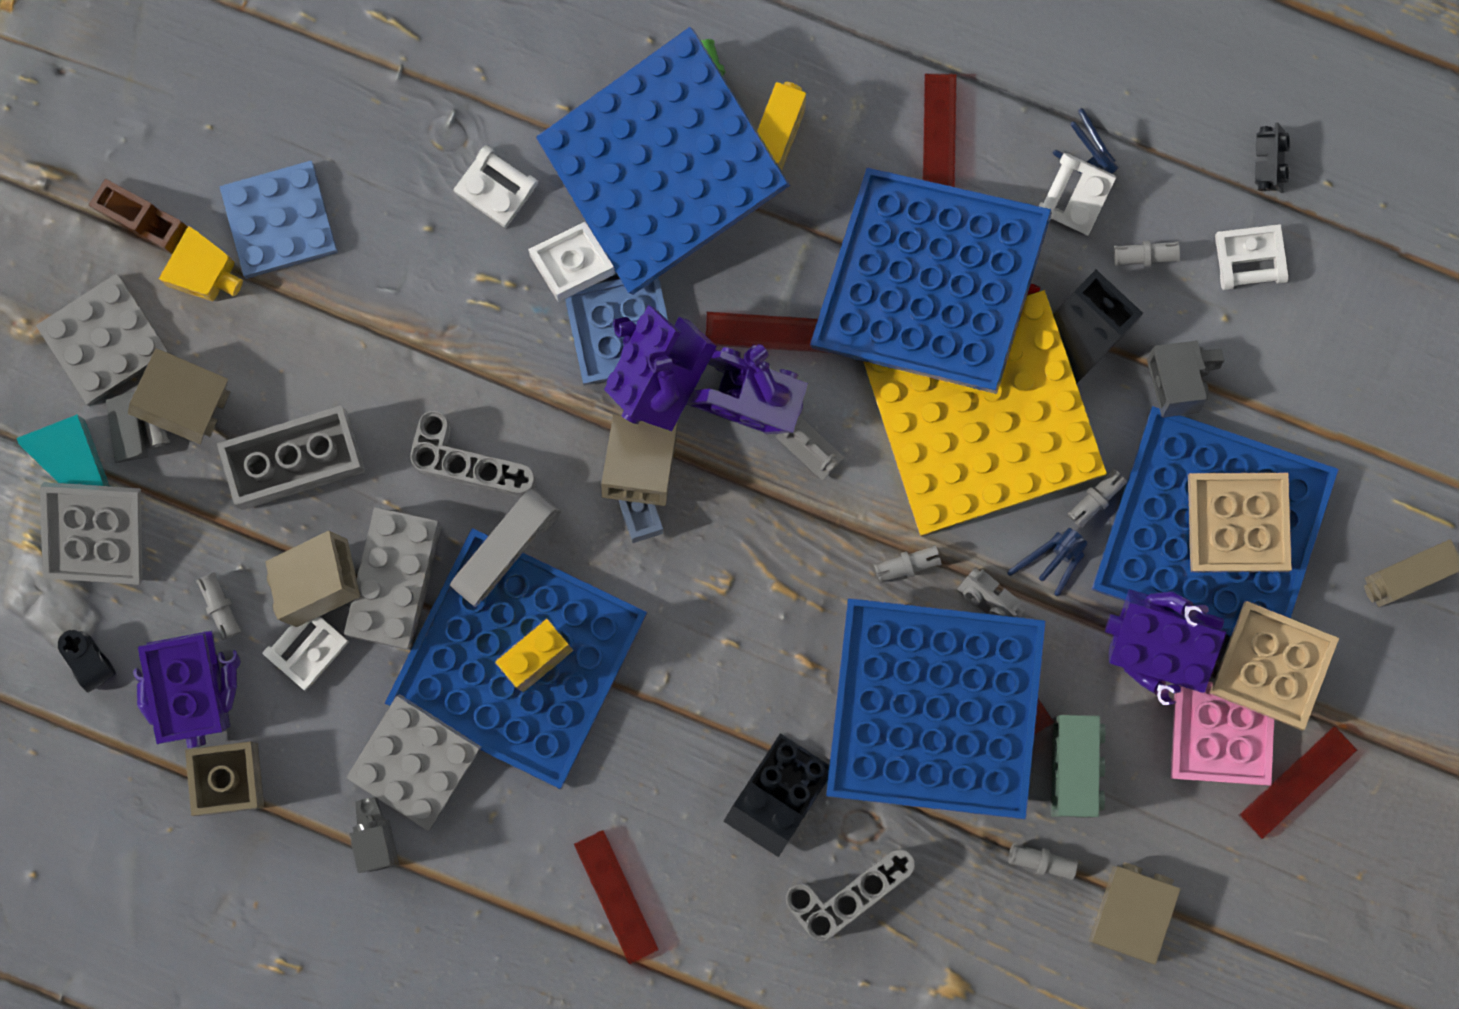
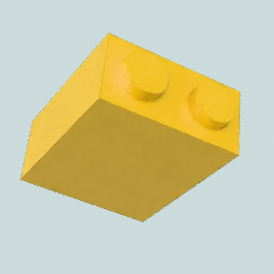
M784 82V84L775 83L757 130L781 171L806 107V92H803L800 86L791 82Z
M546 619L496 660L495 663L517 689L525 692L574 650Z

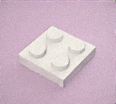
M586 222L528 249L531 259L558 302L615 274L614 266Z

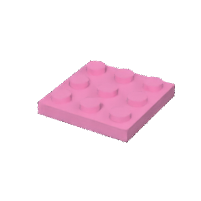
M1208 682L1205 693L1180 686L1181 693L1174 694V701L1177 703L1174 704L1170 779L1271 786L1274 719L1209 694L1213 682Z

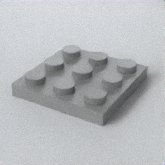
M117 273L36 325L88 406H91L145 371L155 348L170 354L126 284Z
M43 482L40 486L43 578L140 585L143 580L141 489Z
M399 694L395 697L346 778L429 831L482 747Z

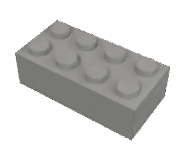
M342 405L217 443L234 505L241 510L365 473L348 412Z
M374 507L357 576L360 597L351 601L344 635L353 639L411 651L415 643L442 525L438 521Z

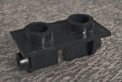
M1275 123V131H1273V127L1262 126L1260 127V132L1256 133V156H1268V161H1256L1255 185H1258V191H1270L1271 186H1275L1280 193H1284V183H1288L1289 167L1287 163L1285 164V152H1289L1290 137L1289 133H1285V130L1279 123Z

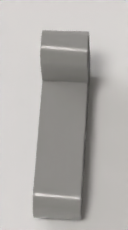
M429 411L421 416L410 453L411 462L420 473L516 497H522L531 488L535 489L536 479L529 467L515 462L447 447L451 427L443 414L437 411ZM431 421H441L443 427L438 434L430 435L427 433V426ZM426 451L433 452L435 455L433 463L428 466H421L419 464L420 455ZM455 459H464L466 461L465 469L458 474L452 473L450 471L451 463ZM487 466H494L498 470L497 476L491 481H485L481 478V472ZM505 469H508L507 474L512 478L517 479L520 478L521 474H524L528 483H522L521 487L517 488L513 480L505 479Z
M529 489L459 571L450 586L474 607L478 606L540 532H545L555 522L561 510L537 489Z
M893 850L824 904L810 887L796 884L787 891L785 897L786 904L809 936L818 941H825L908 878L915 867L914 859L907 851ZM894 856L898 859L905 857L907 860L904 864L906 871L902 873L897 870L889 875L894 879L889 885L886 876L878 868L883 865L884 870L887 871L894 864L892 861ZM870 875L878 876L882 882V888L877 894H868L864 889V881ZM798 889L805 890L810 896L809 904L803 909L795 908L791 903V895ZM849 895L854 898L856 908L853 913L844 915L839 912L837 903L841 897ZM818 916H824L830 922L829 931L824 935H817L811 929L813 919Z

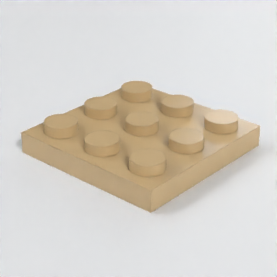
M1190 473L1188 475L1191 572H1290L1292 570L1288 473Z
M1246 601L1241 609L1209 694L1303 731L1306 728L1339 638Z

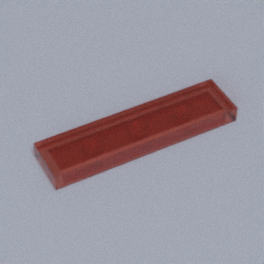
M925 73L922 180L955 187L956 74Z
M707 312L705 336L716 346L751 348L753 345L761 344L765 349L828 353L812 349L810 346L818 321L816 318Z
M1332 726L1275 779L1271 786H1268L1245 807L1238 816L1260 839H1263L1345 763L1357 749L1336 726Z
M601 830L574 843L575 849L628 963L631 964L658 951L659 948L605 831Z

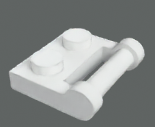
M485 145L453 191L495 222L507 228L536 188L538 180L531 175L525 176L495 155V150ZM487 164L520 187L516 195L482 172Z
M1063 153L1060 160L1062 165L1045 201L1040 202L1039 207L1051 209V219L1088 236L1117 176L1070 154ZM1073 170H1077L1082 173L1081 178L1065 211L1056 208V205Z
M1281 224L1221 231L1215 234L1222 290L1233 289L1236 285L1269 281H1276L1277 284L1288 282ZM1265 260L1274 261V268L1239 273H1233L1232 264Z
M319 616L298 627L290 625L272 647L268 646L262 654L303 690L307 691L349 641ZM312 622L316 628L286 661L281 655L308 624Z

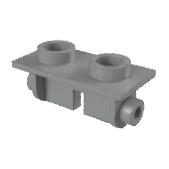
M800 416L797 419L793 433H782L775 437L822 481L844 459L831 444Z
M975 567L957 588L969 603L976 605L986 614L1019 618L1025 610L1021 606L1022 602L1005 588L997 596L993 591L998 587L999 583L983 569L979 571Z

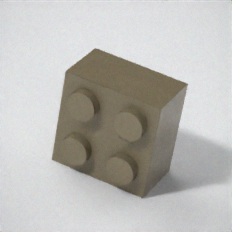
M243 742L185 750L191 816L200 817L264 809L258 743Z

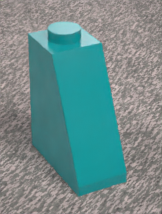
M78 414L16 438L18 444L58 483L110 486L86 420Z

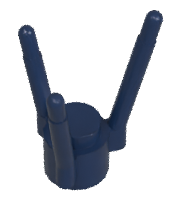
M1080 108L1078 113L1100 150L1096 149L1079 125L1072 121L1071 127L1093 155L1087 163L1113 174L1119 169L1114 163L1116 160L1108 152L1085 110ZM1058 150L1053 151V155L1061 160L1063 153Z
M1068 528L1063 534L1057 532L1051 540L1009 569L1007 574L1009 576L1014 575L1056 545L1054 552L1057 556L1040 575L1039 580L1045 581L1062 560L1066 562L1071 560L1054 592L1055 596H1060L1077 564L1085 556L1082 551L1088 543L1072 528Z

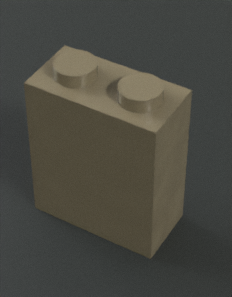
M155 348L129 403L128 414L201 445L204 436L211 437L218 419L213 417L217 408L224 409L231 393L226 390L228 379Z
M613 414L601 483L602 498L666 506L677 439V423L671 432L640 421L639 424H634L624 419L621 415Z
M326 531L265 561L268 572L267 582L271 588L274 601L273 611L277 620L298 627L360 597L348 539L334 532Z
M1449 539L1365 577L1364 579L1367 583L1364 585L1365 592L1372 603L1376 602L1378 607L1386 605L1459 572V554L1452 540Z
M1123 862L1122 868L1119 866H1113L1088 942L1156 965L1181 888L1172 886L1174 879L1155 873L1152 879L1141 875L1142 868Z

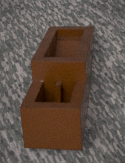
M107 179L103 181L89 203V206L171 255L188 228L181 220L167 214L152 203Z

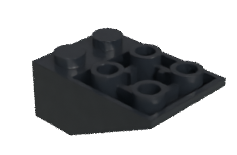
M1097 269L1053 314L1076 384L1085 377L1143 315V312Z
M780 733L723 822L779 857L828 781L829 764Z

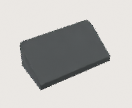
M135 392L122 394L106 400L115 463L148 458L143 422L128 414L129 403Z

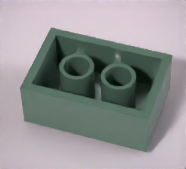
M1058 715L1052 718L1051 817L1094 818L1099 817V811H1104L1105 793L1103 790H1099V778L1105 776V758L1099 757L1100 744L1105 743L1106 730L1105 724H1100V716Z

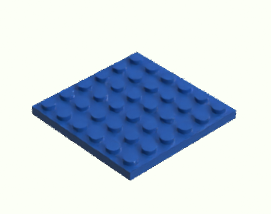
M691 27L684 30L536 136L582 216L614 266L626 290L632 295L791 186L695 30Z
M866 168L810 346L812 349L997 394L1051 219V209Z
M1153 406L1150 410L1127 480L1128 483L1125 486L1091 590L1125 601L1129 589L1147 595L1150 593L1175 592L1193 602L1194 606L1206 605L1209 608L1207 614L1223 618L1224 624L1221 630L1226 631L1225 636L1230 638L1243 604L1246 601L1291 619L1339 469L1181 415L1162 418L1160 408ZM1190 473H1288L1292 570L1290 572H1191L1188 475Z
M472 528L385 704L390 706L395 697L400 694L482 747L481 751L562 789L642 626L647 612L525 553L521 554L478 606L474 607L450 586L455 576L488 538V535ZM548 619L574 651L525 692H522L514 686L495 661L544 620Z
M848 598L826 797L1026 819L1045 620Z

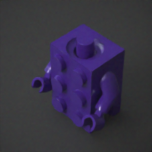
M648 305L644 314L639 317L637 325L630 321L628 317L614 319L613 328L618 338L625 337L623 339L624 348L618 364L607 379V385L604 390L624 410L621 416L627 421L634 424H639L640 421L672 432L717 346L691 321L678 317L673 326L653 306Z
M761 344L753 345L745 352L744 359L740 358L741 353L730 348L723 347L720 351L715 350L707 365L715 367L719 372L723 373L718 391L710 388L694 390L686 405L765 434L793 433L797 419L803 409V399L808 383L799 380V375L795 372L780 369L777 372L769 369L770 364L764 361L769 357V354Z
M1129 589L1120 617L1110 614L1106 625L1105 633L1113 635L1109 646V663L1122 667L1138 684L1157 695L1159 702L1163 705L1177 703L1169 697V690L1175 694L1181 693L1180 686L1205 693L1226 631L1221 630L1224 619L1207 614L1209 608L1206 605L1194 606L1193 602L1172 591L1150 593L1147 595ZM1166 682H1170V683H1173V684H1172V685H1166Z
M212 630L148 642L146 645L138 646L143 677L138 668L134 669L133 674L138 681L137 707L148 723L153 725L156 744L186 739L187 748L206 745L205 735L223 732L231 726L228 712L233 708L237 691V668L241 663L236 650H233V657L228 661H225L223 652H219L217 656ZM218 660H219V662H220V664H221V666H222V668H221V673H220V668H219Z

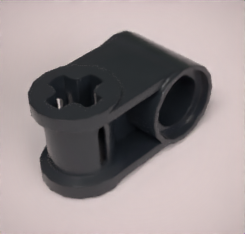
M68 630L59 637L58 650L71 668L77 682L87 693L116 675L114 667L88 633ZM72 639L81 640V643L78 644L79 651L70 649L74 645Z

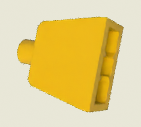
M190 226L186 229L159 277V280L169 288L209 301H214L220 290L236 296L243 284V279L230 273L235 262Z

